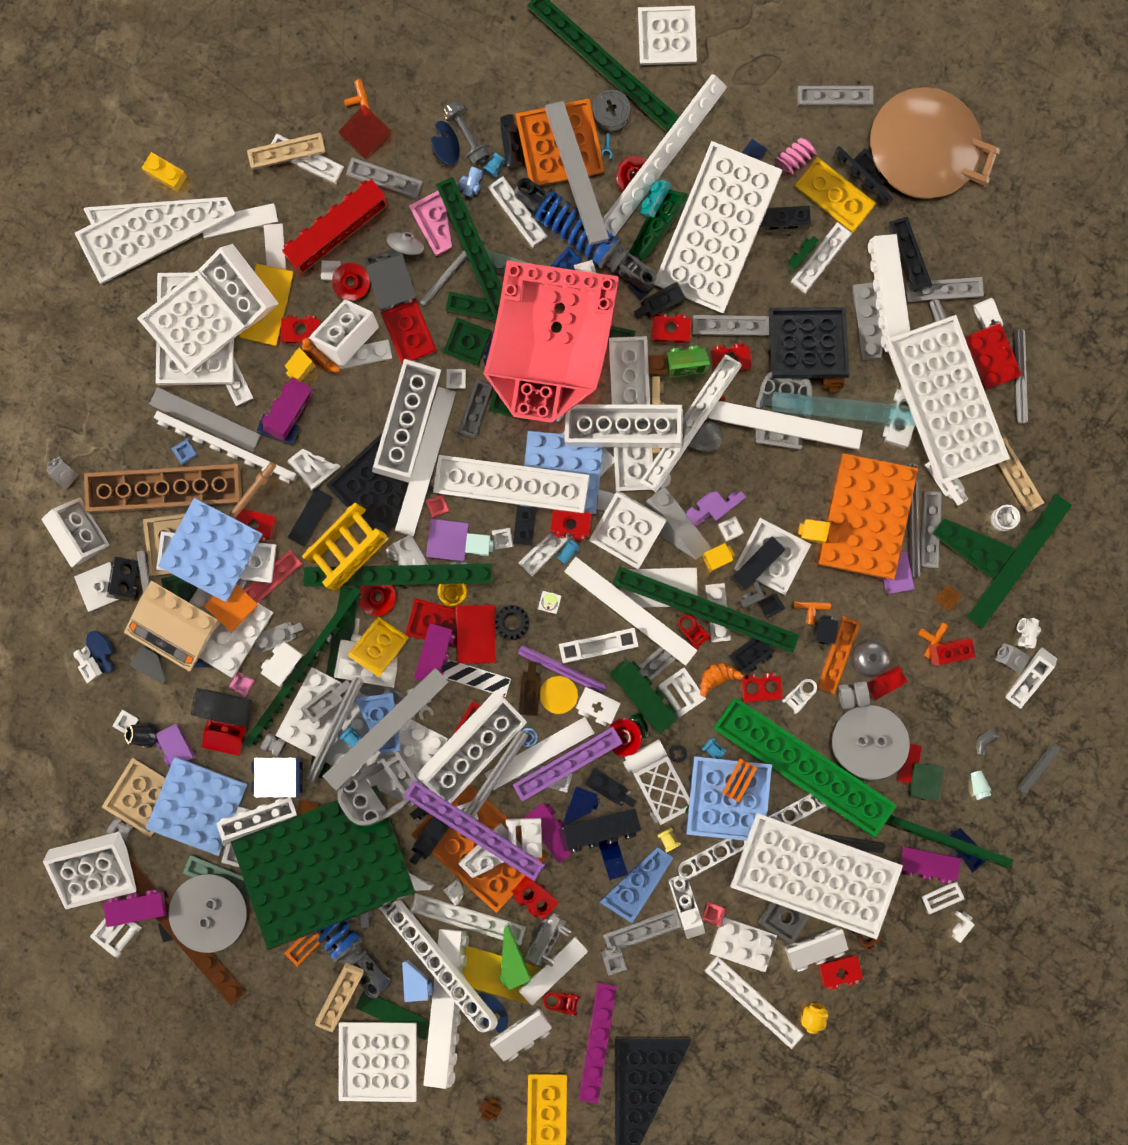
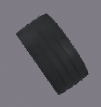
M197 688L193 697L191 715L246 727L252 700Z

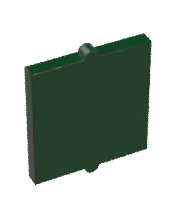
M913 763L909 796L922 798L924 801L927 799L939 801L944 767L932 766L930 763L926 765Z

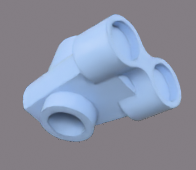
M471 167L469 177L462 176L458 184V189L463 191L462 194L470 197L478 194L481 187L479 181L483 176V170Z

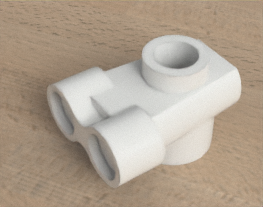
M1022 618L1017 626V631L1022 633L1017 647L1021 649L1035 648L1036 637L1041 632L1039 620L1035 618Z

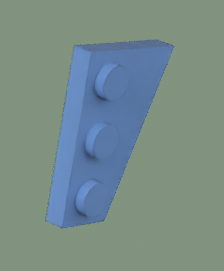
M393 693L355 698L370 730L395 707ZM398 731L379 749L381 754L401 751Z

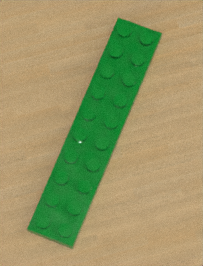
M736 697L713 728V730L762 763L772 765L774 771L874 838H876L897 807L895 803Z

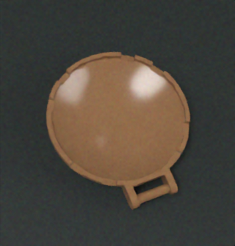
M913 88L895 95L880 109L871 128L870 147L872 149L873 161L878 171L883 174L888 180L887 182L895 189L916 198L932 199L950 195L964 186L969 180L982 185H988L990 181L989 175L995 158L1000 153L998 147L982 142L980 127L971 110L954 95L935 88ZM984 152L989 155L982 174H979L977 169Z

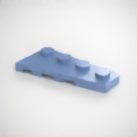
M657 847L610 891L600 903L633 923L674 857Z

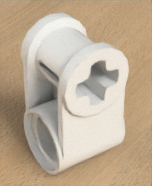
M993 298L973 305L983 329L989 327L991 323L994 325L998 322H1001L1003 327V321Z
M811 679L802 680L783 698L782 702H786L794 710V713L797 714L816 693L817 684ZM806 682H810L813 685V690L810 693L803 691V685Z

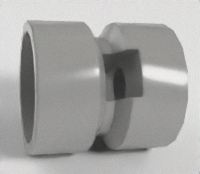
M866 681L855 682L853 686L850 684L838 685L839 698L843 710L854 708L856 704L859 707L870 705Z

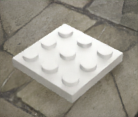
M695 6L638 7L640 65L697 63Z
M617 491L589 541L639 569L667 519Z
M759 518L734 570L738 571L773 536L786 550L755 581L785 596L811 544Z

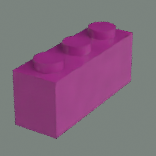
M291 378L289 383L285 382L281 389V396L275 398L271 406V412L266 413L262 419L263 431L282 441L285 440L312 396V388L294 378Z
M430 623L414 675L415 680L422 681L435 668L444 676V672L441 670L443 664L447 665L450 653H447L449 645H453L455 635L452 634L453 630Z
M542 803L528 813L525 818H541V840L557 862L561 863L573 854L570 850L564 852L558 829L565 825L560 819L557 821L554 818L553 814L555 811L549 803L547 805Z
M902 846L898 864L903 865V875L913 876L914 873L921 874L923 879L932 880L933 877H938L940 882L951 884L952 880H958L961 858Z
M157 889L146 891L144 896H139L138 893L129 894L127 899L120 900L119 897L107 899L108 903L103 904L107 927L167 915L164 893H158Z

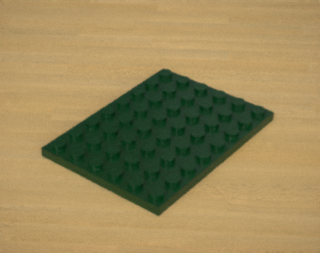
M377 785L371 787L384 806ZM338 800L231 841L267 950L274 949L416 894L389 817L371 826H359L348 819Z

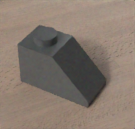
M140 646L129 666L166 685L168 680L161 655L147 646Z

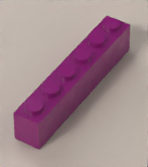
M597 981L579 1093L580 1101L599 1102L617 989L616 984Z

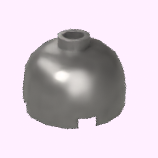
M869 639L862 641L855 647L852 653L854 668L864 677L873 678L880 676L887 671L890 665L891 656L889 649L878 640Z

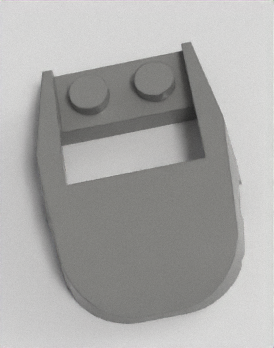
M771 371L762 382L756 402V409L764 410V406L802 411L801 418L810 419L812 414V386L809 379H772ZM756 429V444L797 450L802 448L803 438Z
M398 751L391 758L386 760L381 758L367 767L360 768L359 772L340 786L338 802L345 815L353 823L359 826H371L400 812L411 802L404 797L403 801L386 810L367 782L368 778L385 768L404 797L414 780L417 781V779Z

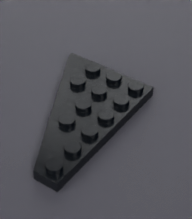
M615 1038V1145L641 1144L691 1043V1038Z

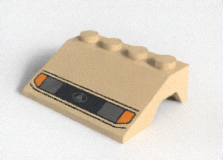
M151 581L141 596L124 633L190 672L202 654L205 643L212 632L219 626L220 621Z

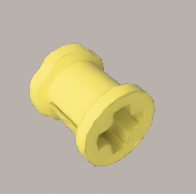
M673 828L658 834V837L661 838L666 847V852L681 845L673 833Z

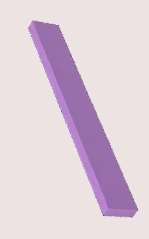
M416 780L412 782L404 794L406 799L533 881L536 880L545 866L544 863Z

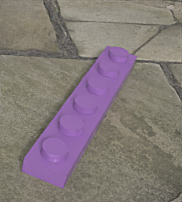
M611 727L513 784V787L521 801H524L623 743L615 729Z

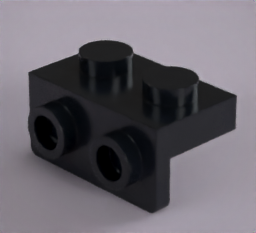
M752 638L729 655V657L740 672L749 675L757 669L755 665L762 661L764 664L773 657L771 654L774 650L768 644Z

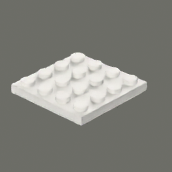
M198 271L194 272L137 318L185 376H188L246 329L243 323Z
M198 588L189 603L214 617L204 607L213 595ZM257 603L259 606L232 633L220 622L219 626L212 632L205 643L199 658L234 678L274 613Z
M339 1022V1101H417V1022Z

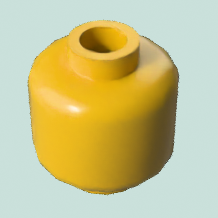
M811 1003L803 1011L801 1024L806 1028L807 1032L817 1034L819 1031L825 1030L829 1014L823 1005Z

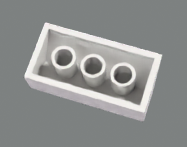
M233 244L220 247L198 270L200 275L246 328L245 330L267 316L279 304Z

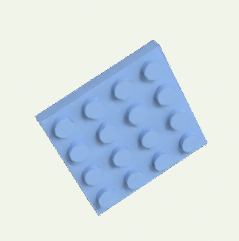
M528 431L524 466L589 475L584 512L597 514L603 447H567L565 444V434ZM536 507V509L553 510V509H545V508H538V507Z
M194 498L161 558L158 567L227 602L263 534Z
M174 756L146 829L219 856L223 843L216 823L225 817L232 818L235 816L247 783Z
M694 756L686 834L747 841L756 813L767 816L772 765L748 762L757 767L740 802H737L722 794V791L738 761ZM741 764L727 792L731 793L744 765ZM748 768L735 793L736 797L738 796L751 771L750 768Z

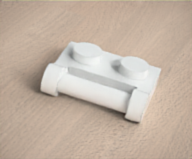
M682 668L656 686L657 690L662 692L668 703L675 710L676 713L674 715L677 719L706 700L705 697L700 695V689L685 668ZM672 683L685 702L686 706L684 708H681L667 688L669 684Z
M541 818L506 819L508 841L516 845V826L521 825L522 850L535 858H542Z
M104 919L90 937L110 954L118 958L121 955L122 949L134 934L142 929V926L137 922L126 923L130 928L115 947L110 943L125 924L107 927L106 920Z

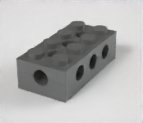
M770 902L758 922L792 945L811 916ZM784 912L790 913V919L787 922L781 921V915Z

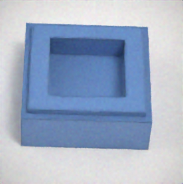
M188 438L171 448L181 465L198 456Z

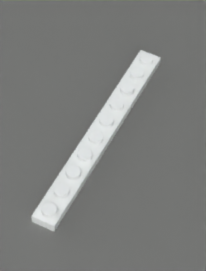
M712 74L604 216L603 222L606 231L611 232L612 236L618 233L649 192L651 186L658 180L726 90L727 86L716 75Z

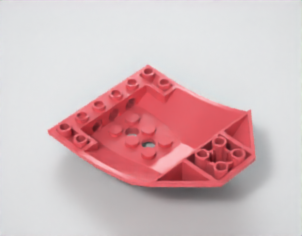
M507 260L495 330L483 374L514 417L552 423L596 390L607 349L619 276ZM560 303H563L565 305V311L561 314H558L556 312V306ZM555 322H560L562 325V329L558 333L552 331V325Z

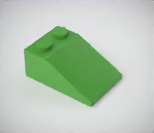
M699 345L690 346L689 350L681 351V348L670 349V352H667L669 378L707 373L710 366L705 348H700Z
M508 923L504 926L502 974L499 977L503 987L507 986L511 990L531 981V976Z

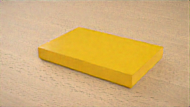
M377 617L351 649L348 656L380 677L408 642L409 637L380 617Z

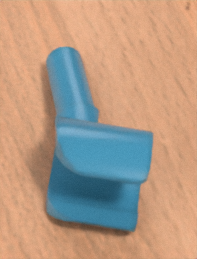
M610 134L605 135V146L601 152L602 159L604 152H609L610 159L612 158Z

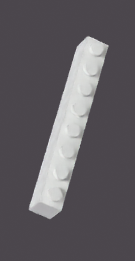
M439 929L438 946L463 975V967L467 963L465 948L469 943L467 931ZM436 957V966L439 967L440 960ZM448 972L446 975V978L449 982L452 981V975L450 972ZM435 977L424 1086L447 1089L452 1087L455 1081L453 1068L457 1062L455 1048L459 1042L457 1028L461 1022V1014H459V1006ZM460 987L458 992L459 995L463 997V995L461 994L462 987Z

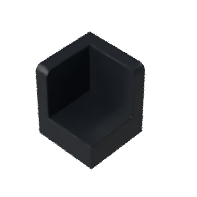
M776 592L758 602L767 619L785 609Z

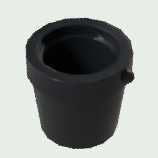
M152 723L128 725L125 730L126 743L142 746L143 748H151L156 734L154 725Z

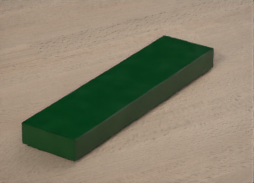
M363 990L355 1007L356 1009L384 1022H417V1037L426 1041L429 1034V1019L379 996L371 998Z

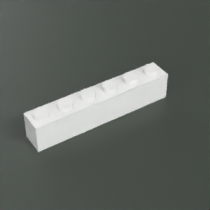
M897 234L874 236L868 243V252L872 257L870 267L871 271L874 272L875 278L873 288L877 293L876 308L880 314L878 325L882 329L883 335L881 337V345L884 347L885 352H889L885 340L910 331Z

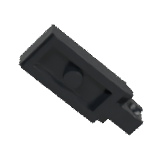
M506 114L500 117L507 167H523L526 164L519 130L515 125L513 114Z
M677 281L643 299L640 302L642 307L633 312L637 318L645 314L649 318L681 302L686 297Z
M594 768L585 785L617 805L623 806L625 802L629 806L634 807L637 802L629 796L631 791L596 768Z
M433 816L414 843L411 850L415 853L409 861L416 865L421 857L426 860L450 826Z

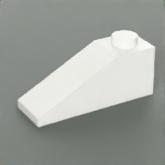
M1041 647L1005 698L1021 709L1054 669L1057 658Z

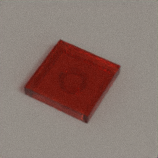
M363 104L338 132L367 159L392 130Z

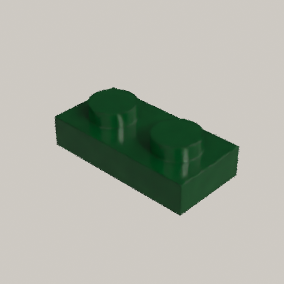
M814 235L811 239L806 238L800 246L802 250L798 254L795 252L788 260L790 262L788 269L794 273L818 244L819 239Z

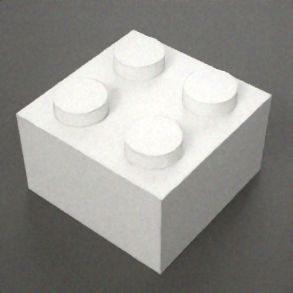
M286 642L278 643L272 651L274 653L273 657L266 659L261 666L263 669L261 674L279 687L284 686L305 656Z

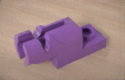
M717 491L710 492L696 503L699 511L691 507L685 514L695 527L709 520L708 517H711L716 522L743 501L746 496L742 491L738 494L733 492L726 498L728 500L726 503Z

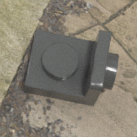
M757 581L752 583L757 594H753L752 591L743 595V600L739 601L742 609L765 599L766 591L762 583L758 584Z

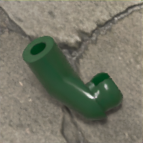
M639 713L631 715L630 720L638 725L642 739L648 738V727L643 716Z

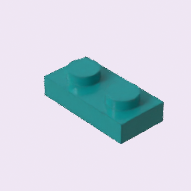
M657 180L651 186L648 197L642 202L639 213L643 216L654 218L672 184L668 181Z

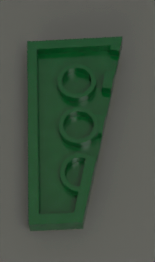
M675 190L668 191L654 218H646L630 249L632 256L645 261L687 203L689 198L687 193Z
M945 518L941 519L931 533L990 579L995 578L1016 549Z

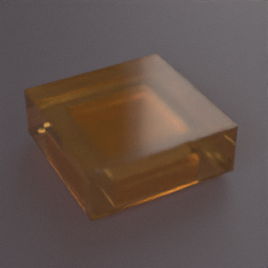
M946 585L934 600L950 612L962 596L949 585Z

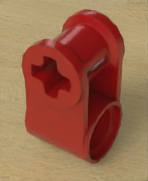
M683 615L678 619L679 629L696 650H699V647L707 640L710 641L712 639L694 617ZM685 618H689L692 622L689 629H685L682 626V620Z
M548 991L543 996V1003L549 1010L577 1016L578 1012L576 1010L581 996L572 993ZM549 996L557 998V1002L554 1005L546 1003Z

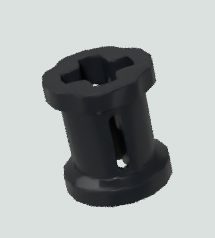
M676 745L670 749L669 754L672 761L680 763L686 759L687 751L683 746ZM681 749L683 757L675 759L673 751Z

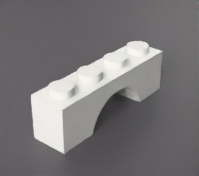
M635 628L559 644L563 664L639 647Z

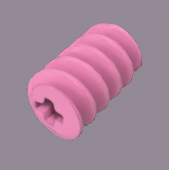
M799 138L797 140L798 144L793 143L792 148H787L786 153L782 152L780 158L776 157L774 159L776 167L783 170L782 174L787 177V172L792 175L794 174L793 167L797 170L800 169L799 162L805 165L804 158L811 160L810 153L815 156L817 155L815 148L807 139Z

